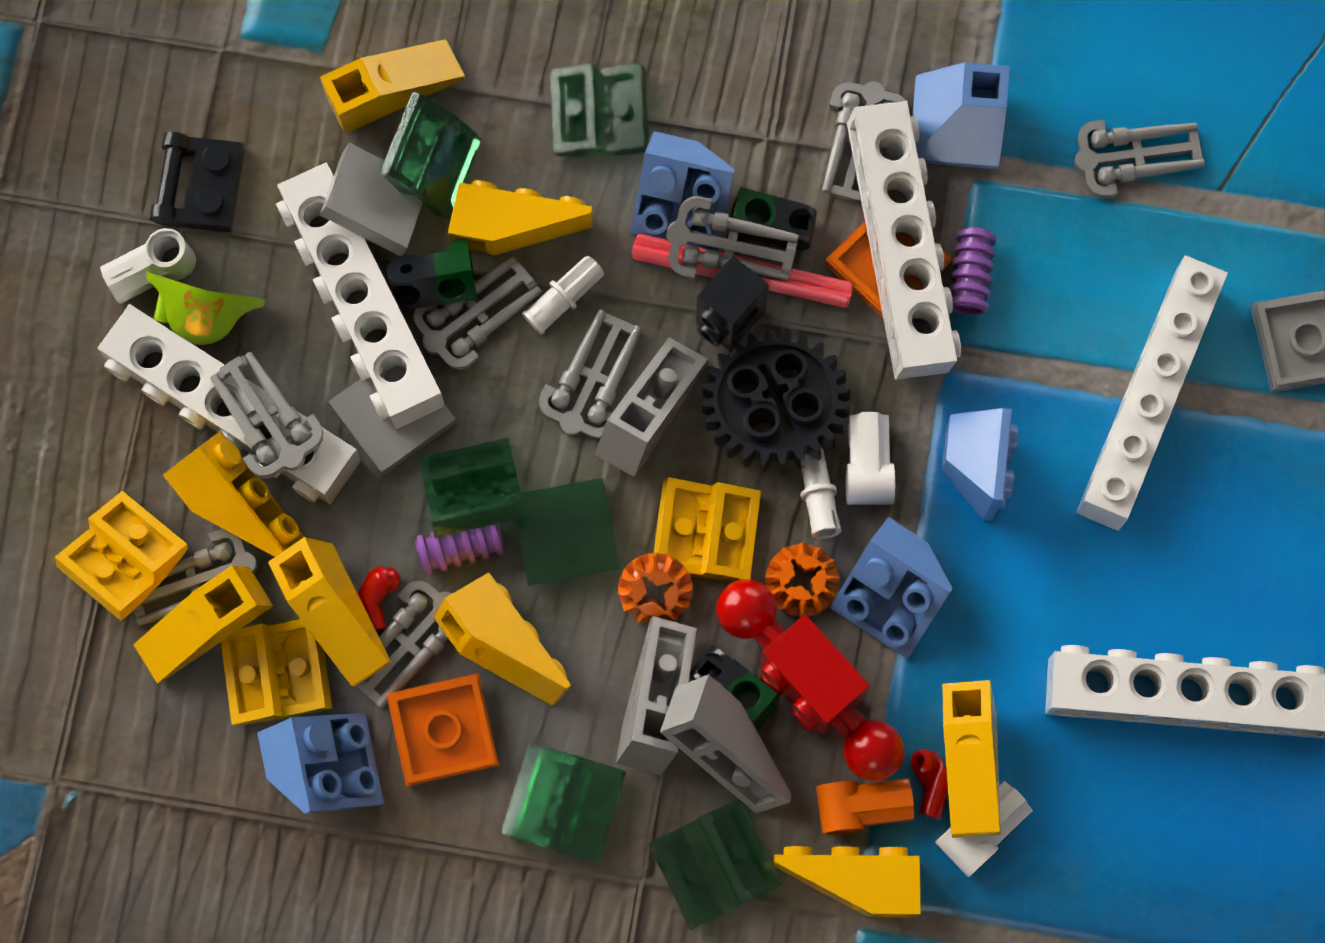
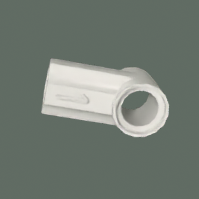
M163 228L151 234L146 244L101 266L100 269L108 288L116 301L121 304L154 287L146 280L147 272L176 281L186 278L195 268L196 256L179 232ZM173 247L180 248L179 254L175 259L169 262H162L163 255L167 250Z
M861 412L860 414L850 415L848 424L850 464L846 465L847 505H893L895 500L894 464L890 463L889 415H883L879 412Z
M1005 781L999 786L1001 835L952 838L950 827L935 842L967 877H970L999 849L997 845L1033 811L1026 799Z

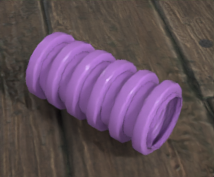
M964 228L956 234V240L959 244L955 245L954 253L958 257L953 259V267L956 270L952 272L951 280L955 284L950 286V292L953 296L952 311L958 314L976 316L988 311V303L984 300L990 297V290L987 286L991 284L992 277L988 273L993 271V263L990 260L995 255V249L991 246L996 244L997 237L986 229Z
M493 515L487 516V521L481 523L479 519H475L471 526L466 527L465 523H461L457 530L452 531L451 527H447L444 529L445 533L438 535L437 531H433L430 533L431 537L425 539L423 535H419L416 537L417 541H415L423 572H426L427 576L433 575L434 569L440 568L441 572L447 571L448 565L454 564L455 568L461 567L462 561L468 560L469 564L475 563L476 557L482 556L483 560L489 559L490 553L496 552L497 556L503 555V550L505 549L497 519H494Z

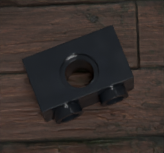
M734 256L727 261L697 295L696 324L699 326L697 330L700 335L713 346L718 347L722 344L729 351H732L733 342L739 343L765 313L769 286L766 281Z

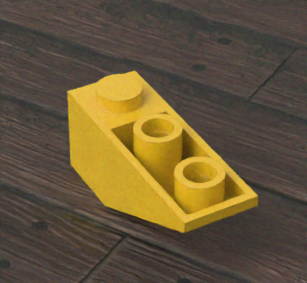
M446 39L363 57L320 77L326 98L344 134L350 133L466 79Z
M475 180L471 184L459 182L448 236L450 242L467 239L469 251L499 255L592 228L594 223L593 206H588L583 200L569 196L560 197L559 200L544 198L539 192L531 189L519 188L515 192L500 190L496 185L487 181Z
M221 431L163 474L164 478L191 512L274 557L304 537L299 531L295 520L284 512L270 494V490L265 482L250 471L241 457L238 448L228 441Z
M303 537L268 562L289 605L352 687H356L391 663L333 543Z
M231 565L193 591L133 645L157 684H160L273 607V604L250 567Z
M489 572L445 597L434 614L433 618L460 655L553 706L558 703L571 686L561 663L550 657L540 643L539 635L534 626L528 621L523 620L513 606L507 589L501 584H497Z
M987 680L942 684L943 728L952 838L1001 835L997 709L991 682Z
M788 846L783 847V855H774L773 867L868 918H917L921 914L920 856H908V848L882 847L879 848V855H860L859 847H832L831 855H812V847Z

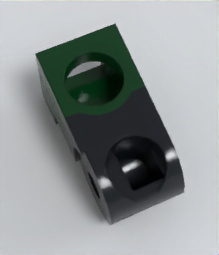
M740 187L733 201L730 217L798 234L796 250L803 251L811 248L817 211L811 206ZM738 232L737 241L741 242L748 239L770 245L773 243L782 248H786L788 241Z
M467 239L449 242V251L423 255V257L403 255L391 261L387 267V276L397 305L406 309H415L478 299Z
M711 646L690 671L689 678L691 681L710 675L721 683L728 692L742 703L756 731L763 726L780 706L778 694L738 661L732 660L715 646Z

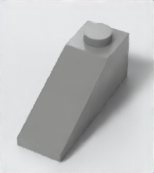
M669 337L607 419L595 455L635 477L661 440L706 366L708 358Z
M652 616L650 619L622 724L616 764L662 775L678 753V747L661 734L660 730L675 688L689 682L697 628Z
M710 675L677 686L660 733L753 812L759 813L790 803L792 794L742 703Z

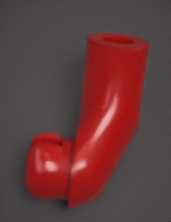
M379 566L370 570L357 592L377 634L387 629L381 603L387 592L392 593L400 586L399 573L392 567L384 568Z
M920 749L914 752L910 759L911 769L925 789L918 814L929 819L941 821L949 797L947 768L936 752Z

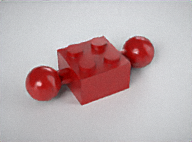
M741 579L729 584L721 592L717 601L716 612L719 623L733 637L746 640L755 639L764 649L759 664L763 674L759 676V679L775 691L778 697L783 694L793 705L794 709L790 713L796 722L807 733L815 730L821 737L834 727L845 739L843 747L844 759L848 768L857 777L867 781H881L895 774L903 762L905 753L904 743L899 732L886 722L880 720L866 721L855 709L864 700L870 685L806 614L785 631L775 620L777 613L776 601L772 592L764 584L751 579Z

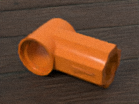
M909 779L879 781L867 784H858V781H841L822 784L816 787L822 835L853 833L864 830V826L914 820V801Z

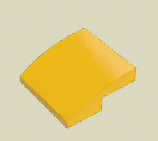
M666 478L662 484L653 553L666 554L677 559L685 566L690 576L728 581L750 579L761 491L720 482L711 486L676 478Z
M123 491L88 518L89 529L55 556L56 567L120 621L134 611L159 586L188 550L187 543Z
M301 619L271 626L261 623L244 627L221 642L232 725L268 722L333 709L325 651Z

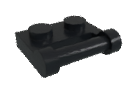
M177 132L164 133L162 149L165 150L157 204L151 206L149 220L166 226L232 233L245 153L243 143L188 137ZM183 155L195 156L186 209L174 207Z

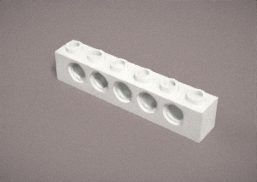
M907 101L854 107L847 122V128L894 378L899 380L948 373L961 355V342L957 330H951L948 315L952 313L953 309L952 295L949 287H943L940 271L944 269V254L939 243L935 244L932 228L936 224V214L933 202L931 200L926 201L924 191L928 175L924 158H918L915 144L919 141L916 116H910ZM884 147L891 148L897 153L899 159L894 161L888 160L881 155L879 149ZM898 190L902 192L907 202H894L888 196L887 191ZM905 232L911 235L915 241V246L907 247L902 245L897 240L895 234ZM913 275L918 277L922 281L924 289L913 290L909 288L904 281V276ZM921 318L926 320L931 326L932 333L922 334L918 332L912 324V319Z
M327 162L278 184L277 186L283 200L276 203V206L286 227L289 228L296 225L302 237L294 241L304 264L307 266L314 263L320 274L319 277L313 279V282L323 303L326 304L333 301L339 313L332 317V321L341 340L346 342L351 339L358 352L350 357L361 380L364 381L371 378L377 392L369 396L380 419L383 420L390 417L396 430L445 407V403L365 238L330 220L321 227L309 226L314 218L320 216L334 177ZM345 253L349 255L343 264L336 266L328 264L329 259L335 254ZM364 291L368 293L365 300L358 304L346 302L348 296L353 292ZM382 329L387 332L386 336L379 342L370 343L365 341L367 334L372 330ZM400 367L406 370L404 377L399 381L388 382L383 379L385 373L391 368Z
M1186 255L1182 259L1173 275L1076 514L1117 531L1127 521L1228 272Z
M129 304L97 348L107 361L104 368L124 382H127L130 377L144 385L141 391L161 406H164L169 401L182 410L178 415L193 427L202 430L204 425L217 433L221 431L228 441L232 442L240 452L244 449L248 453L256 455V451H251L245 442V434L233 416L221 417L216 415L218 406L224 401L210 377L217 374L216 372L224 364ZM153 352L163 354L162 360L157 366L153 368L142 367V362L148 354ZM231 375L223 380V383L247 416L251 418L257 414L233 376ZM189 376L200 377V383L195 390L191 392L179 391V386L185 378ZM246 379L265 408L273 404L265 390ZM278 411L271 418L289 445L300 446L293 440L291 429L285 428L279 418L280 413ZM299 413L302 418L300 423L304 424L307 417ZM262 422L261 424H259V425L256 426L255 428L257 429L259 426L263 425L264 423ZM322 427L323 441L314 450L312 460L297 470L285 469L280 473L295 482L292 489L303 498L312 503H315L320 498L331 505L361 462V458L356 448ZM271 437L267 440L266 446H270L275 451L278 460L281 449L274 438ZM278 473L277 475L273 476V478L277 479V477L280 475V473Z
M1078 645L1061 646V652L1054 651L1048 658L1046 715L1325 739V668L1306 665L1297 666L1296 672L1278 670V664L1264 661L1250 662L1249 668L1230 666L1231 660L1218 657L1203 658L1202 664L1183 662L1184 656L1171 653L1155 654V660L1136 658L1135 651L1125 649L1108 650V656L1089 654L1088 647ZM1099 672L1104 675L1108 682L1107 692L1096 693L1092 691L1086 683L1087 673ZM1135 676H1146L1153 682L1155 686L1153 697H1143L1136 692L1133 685ZM1182 680H1192L1200 686L1202 691L1200 701H1190L1182 694ZM1230 684H1239L1246 689L1249 695V701L1246 706L1238 705L1231 700L1228 693ZM1278 688H1286L1293 693L1296 700L1294 710L1285 709L1277 702L1276 691Z

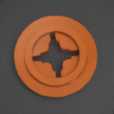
M804 542L783 547L770 560L765 575V585L772 592L776 606L781 611L796 617H802L804 614L808 617L817 615L827 609L834 601L840 583L835 560L822 547L807 545ZM793 563H795L797 568L800 567L804 573L819 570L810 582L813 596H811L808 590L805 591L801 585L791 586L788 589L785 588L795 578Z
M649 553L632 560L624 568L618 583V595L623 610L633 616L638 624L642 622L649 623L652 616L676 622L685 609L689 608L693 592L691 576L685 566L677 559L661 553ZM645 576L649 582L652 581L656 586L668 584L663 590L665 604L661 600L658 601L654 596L648 599L646 597L643 598L647 593Z

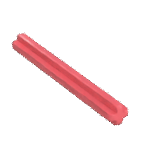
M638 234L634 240L632 258L671 268L669 263L671 243L666 239ZM688 244L680 246L678 254L679 261L685 265L689 263L683 261L682 252ZM698 247L700 251L706 252L705 248ZM733 255L737 259L757 263L781 270L782 266ZM697 262L695 274L713 278L721 268L711 269L702 267L703 263ZM792 268L788 280L758 275L769 284L768 291L842 308L848 307L853 291V284L849 281Z

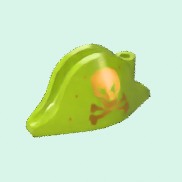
M147 272L146 280L159 292L153 319L157 322L169 324L174 333L195 345H207L221 340L230 332L242 315L253 309L263 307L266 299L207 291Z

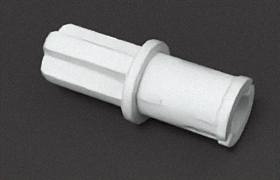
M585 256L557 283L552 280L549 283L551 288L528 310L522 313L523 317L542 335L569 308L574 310L577 307L575 302L603 277L604 272L601 266L590 256Z
M821 448V459L819 461L810 454L804 455V468L801 469L805 489L801 491L800 496L802 501L806 502L812 537L828 539L839 535L842 530L834 498L837 494V488L835 485L830 484L824 451Z

